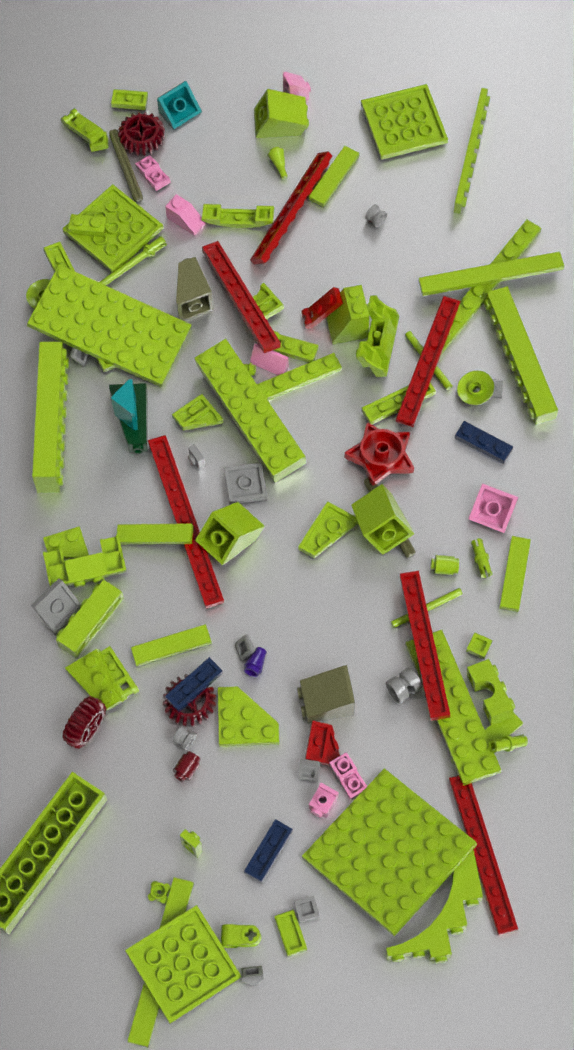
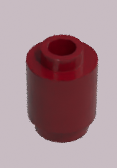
M187 751L173 769L174 777L181 782L185 780L190 781L200 766L201 758L195 753Z

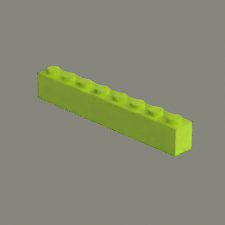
M508 286L488 291L484 305L486 310L490 311L492 325L496 326L497 338L499 341H502L503 353L509 358V368L511 372L514 371L515 382L517 387L521 388L522 400L524 403H527L529 418L533 419L535 425L556 419L559 410Z

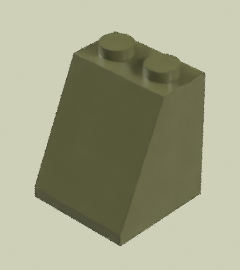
M196 257L186 258L178 263L176 303L178 319L183 321L214 310L212 291Z
M347 665L300 680V687L297 688L298 698L303 699L304 706L300 707L302 718L307 719V724H310L312 721L321 722L355 714V700Z

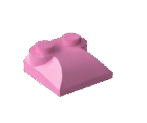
M482 484L469 520L505 533L519 497Z

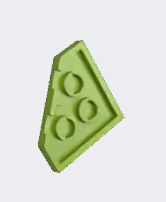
M238 686L218 687L219 747L279 745V723Z

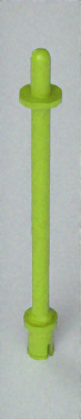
M160 236L152 243L144 245L141 253L99 283L107 286L146 257H154L156 252L167 246L166 241Z

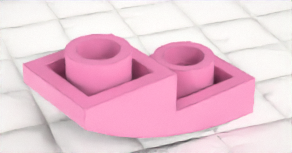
M150 155L135 163L137 169L155 191L171 183L170 178L160 169L159 163Z
M347 752L329 762L350 800L357 797L367 787Z

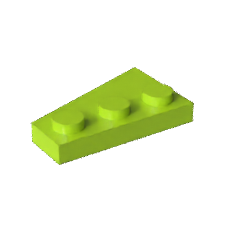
M327 501L298 546V550L315 559L358 524L356 517Z
M100 649L93 650L65 667L91 697L98 698L105 704L106 711L124 702Z

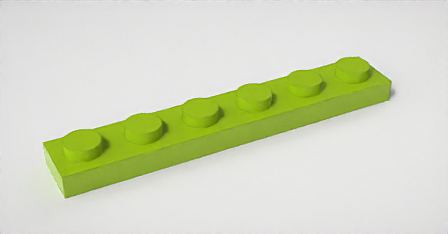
M332 353L257 385L269 401L342 371V366L335 353Z

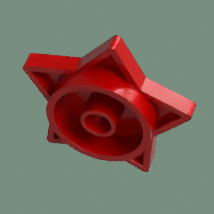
M366 423L361 442L347 450L344 454L345 459L364 467L372 486H375L389 474L414 473V466L406 453L410 432L395 433Z

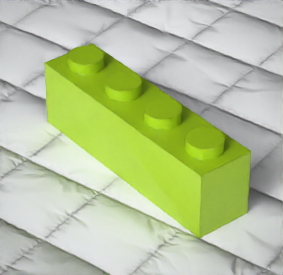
M104 579L100 584H96L91 596L84 599L79 611L72 614L69 618L68 625L57 633L56 642L58 646L77 659L123 601L122 591Z

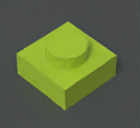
M106 131L104 132L105 135L93 144H90L91 152L108 149V135Z
M474 632L466 652L484 660L493 640Z

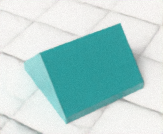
M187 81L180 83L157 98L159 114L172 129L179 127L202 112Z
M128 379L111 397L114 415L133 430H138L136 395L133 380Z

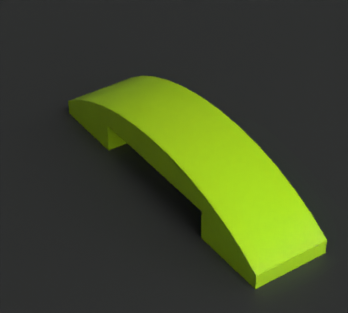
M203 204L202 221L209 224L231 228H253L273 223L274 206H256V209H225L221 207V204Z

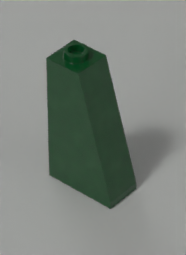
M146 383L133 384L136 395L138 430H133L118 418L128 450L135 454L148 452V391ZM124 384L109 385L111 397Z

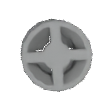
M376 204L370 207L365 215V219L372 221L375 227H379L387 218V213L381 211L380 207Z
M182 725L174 735L172 742L180 744L184 750H188L195 741L197 733L188 731L187 727Z

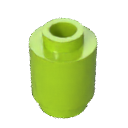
M435 555V558H431L430 569L434 570V574H458L459 558Z

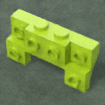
M377 295L370 296L369 303H367L368 312L372 319L367 341H360L359 348L356 350V358L363 367H370L376 377H387L400 316L396 309L385 305Z
M119 535L100 539L102 552L70 560H64L62 548L43 552L49 585L51 586L58 579H61L66 586L70 585L74 586V588L86 586L87 582L101 583L108 576L127 572Z

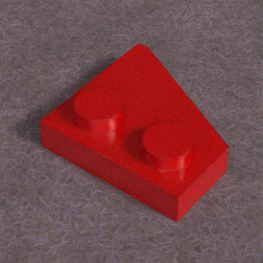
M317 721L311 722L305 754L306 760L319 761L322 765L330 766L329 762L340 756L339 746L335 740V733L331 724Z

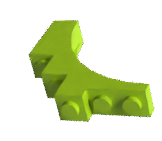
M474 850L453 871L449 898L438 917L416 937L402 944L387 947V960L392 959V962H400L405 960L404 957L413 956V959L425 957L427 953L429 954V960L435 961L436 964L445 963L448 961V958H451L452 952L448 933L451 932V935L464 933L463 930H466L468 926L464 905L466 904L467 907L477 906L483 899Z

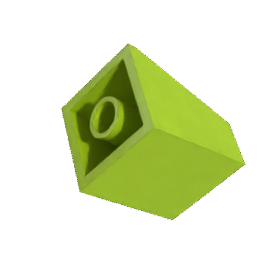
M267 89L254 108L256 138L301 136L309 126L306 97Z
M362 285L345 287L340 292L343 304L326 317L333 345L366 339L369 335L370 316Z
M383 484L351 504L363 536L382 555L414 535L411 526L392 493Z
M239 502L213 511L195 541L221 565H224L255 542L265 526Z

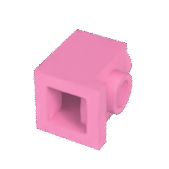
M320 783L319 788L309 803L310 812L319 818L321 816L327 818L338 799L339 792ZM323 798L327 801L325 803H320L319 799Z

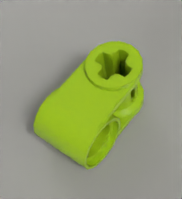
M221 925V944L224 948L256 947L261 942V933L254 925ZM250 932H254L256 935L252 941L246 937L250 935Z

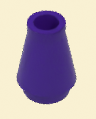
M256 647L255 652L245 662L244 672L247 675L258 677L262 673L267 654L264 648Z

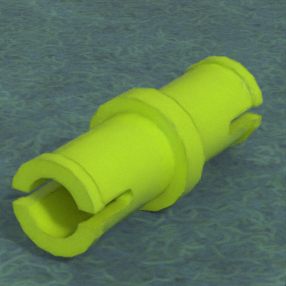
M478 538L479 546L476 545L475 540L471 541L475 555L474 561L478 565L481 578H487L485 570L488 577L493 575L488 561L490 557L485 551L483 540Z
M524 734L513 737L507 735L502 739L489 741L488 746L492 753L500 751L510 752L515 748L526 747L528 740Z

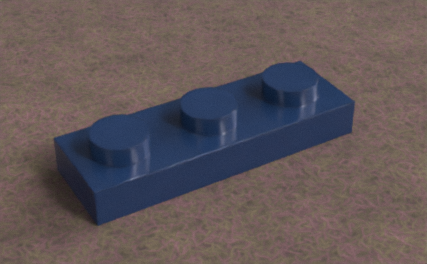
M463 421L454 437L502 464L505 463L513 450L512 445L466 421Z
M209 657L165 696V699L179 713L223 674V670Z
M275 819L245 868L244 874L262 884L292 834L293 829Z

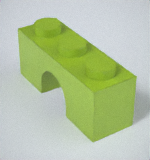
M487 659L468 666L467 677L474 692L488 690L493 694L492 697L483 700V711L490 725H494L513 718L515 704L512 698H508L506 694L507 688L503 681L500 682L498 678L499 672L496 665H492L490 660Z

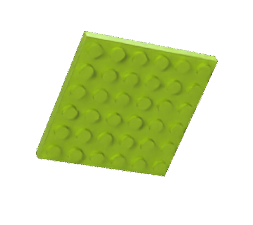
M384 768L302 855V858L390 934L395 936L477 846V842Z

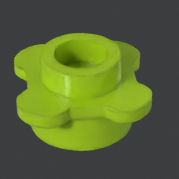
M153 881L148 899L165 904L168 899V892L171 889L170 885Z

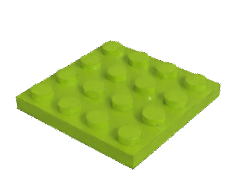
M427 84L361 100V107L381 160L448 143L447 134Z
M113 184L78 214L106 217L107 224L104 236L69 233V223L62 228L64 234L110 272H114L124 265L164 229L162 223Z
M197 905L125 950L169 1024L242 977Z

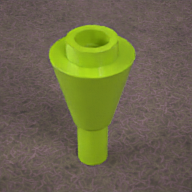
M274 147L270 149L267 156L279 171L281 179H286L288 175L285 170L284 149Z

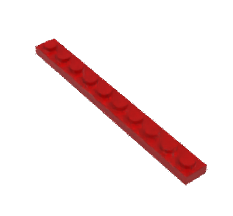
M163 435L150 439L148 444L176 524L193 525L192 544L183 545L205 608L223 604L224 599L208 553L195 541L200 531L167 437Z

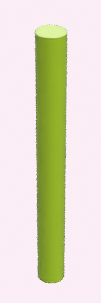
M408 331L405 336L421 355L423 346L413 333ZM437 366L434 374L446 390L451 389L453 385Z
M457 588L427 603L428 612L463 595L462 590ZM408 614L391 621L393 628L408 622Z

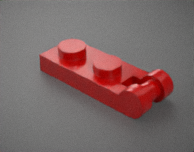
M333 287L309 308H304L301 311L302 317L305 318L304 325L306 329L314 328L343 304L339 288Z

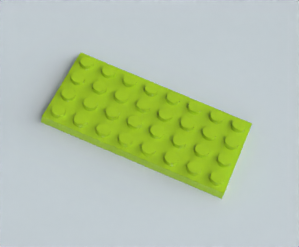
M60 264L27 322V327L97 359H101L159 387H162L192 326L183 320Z

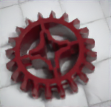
M138 111L137 115L132 113L131 117L126 116L125 121H121V126L118 129V137L125 151L129 150L131 154L136 152L137 156L140 153H143L145 156L147 152L152 155L153 150L158 151V146H162L165 139V128L162 121H160L158 116L154 117L153 113L148 115L146 111L144 114Z
M178 676L177 683L171 680L170 685L172 687L165 688L167 693L163 694V699L184 679L181 680V677ZM208 686L193 700V706L189 703L182 709L189 710L191 713H178L165 699L162 702L163 707H166L165 713L170 714L169 719H175L177 725L181 721H183L184 726H187V723L190 722L191 727H194V722L196 721L201 725L202 718L208 720V714L214 713L212 709L216 707V702L213 701L216 699V694H213L214 688ZM206 697L203 707L197 710V704Z
M89 696L80 702L74 712L71 713L62 735L63 740L69 746L76 749L85 746L104 720L106 714L105 704L93 696Z

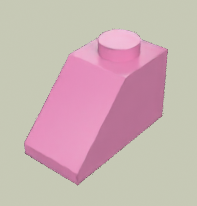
M289 72L283 73V92L306 97V101L309 100V92H311L309 83L305 82L302 76Z
M177 194L165 206L167 218L194 236L206 224V222L202 221V217L192 204Z

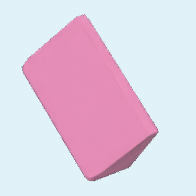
M258 344L254 345L250 360L253 365L276 375L286 372L289 367L287 356L273 350L263 353Z

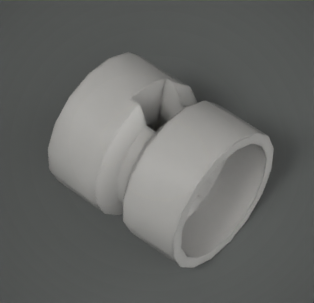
M410 667L400 672L399 677L394 676L385 683L389 693L399 704L407 700L409 694L414 695L423 689L421 680Z

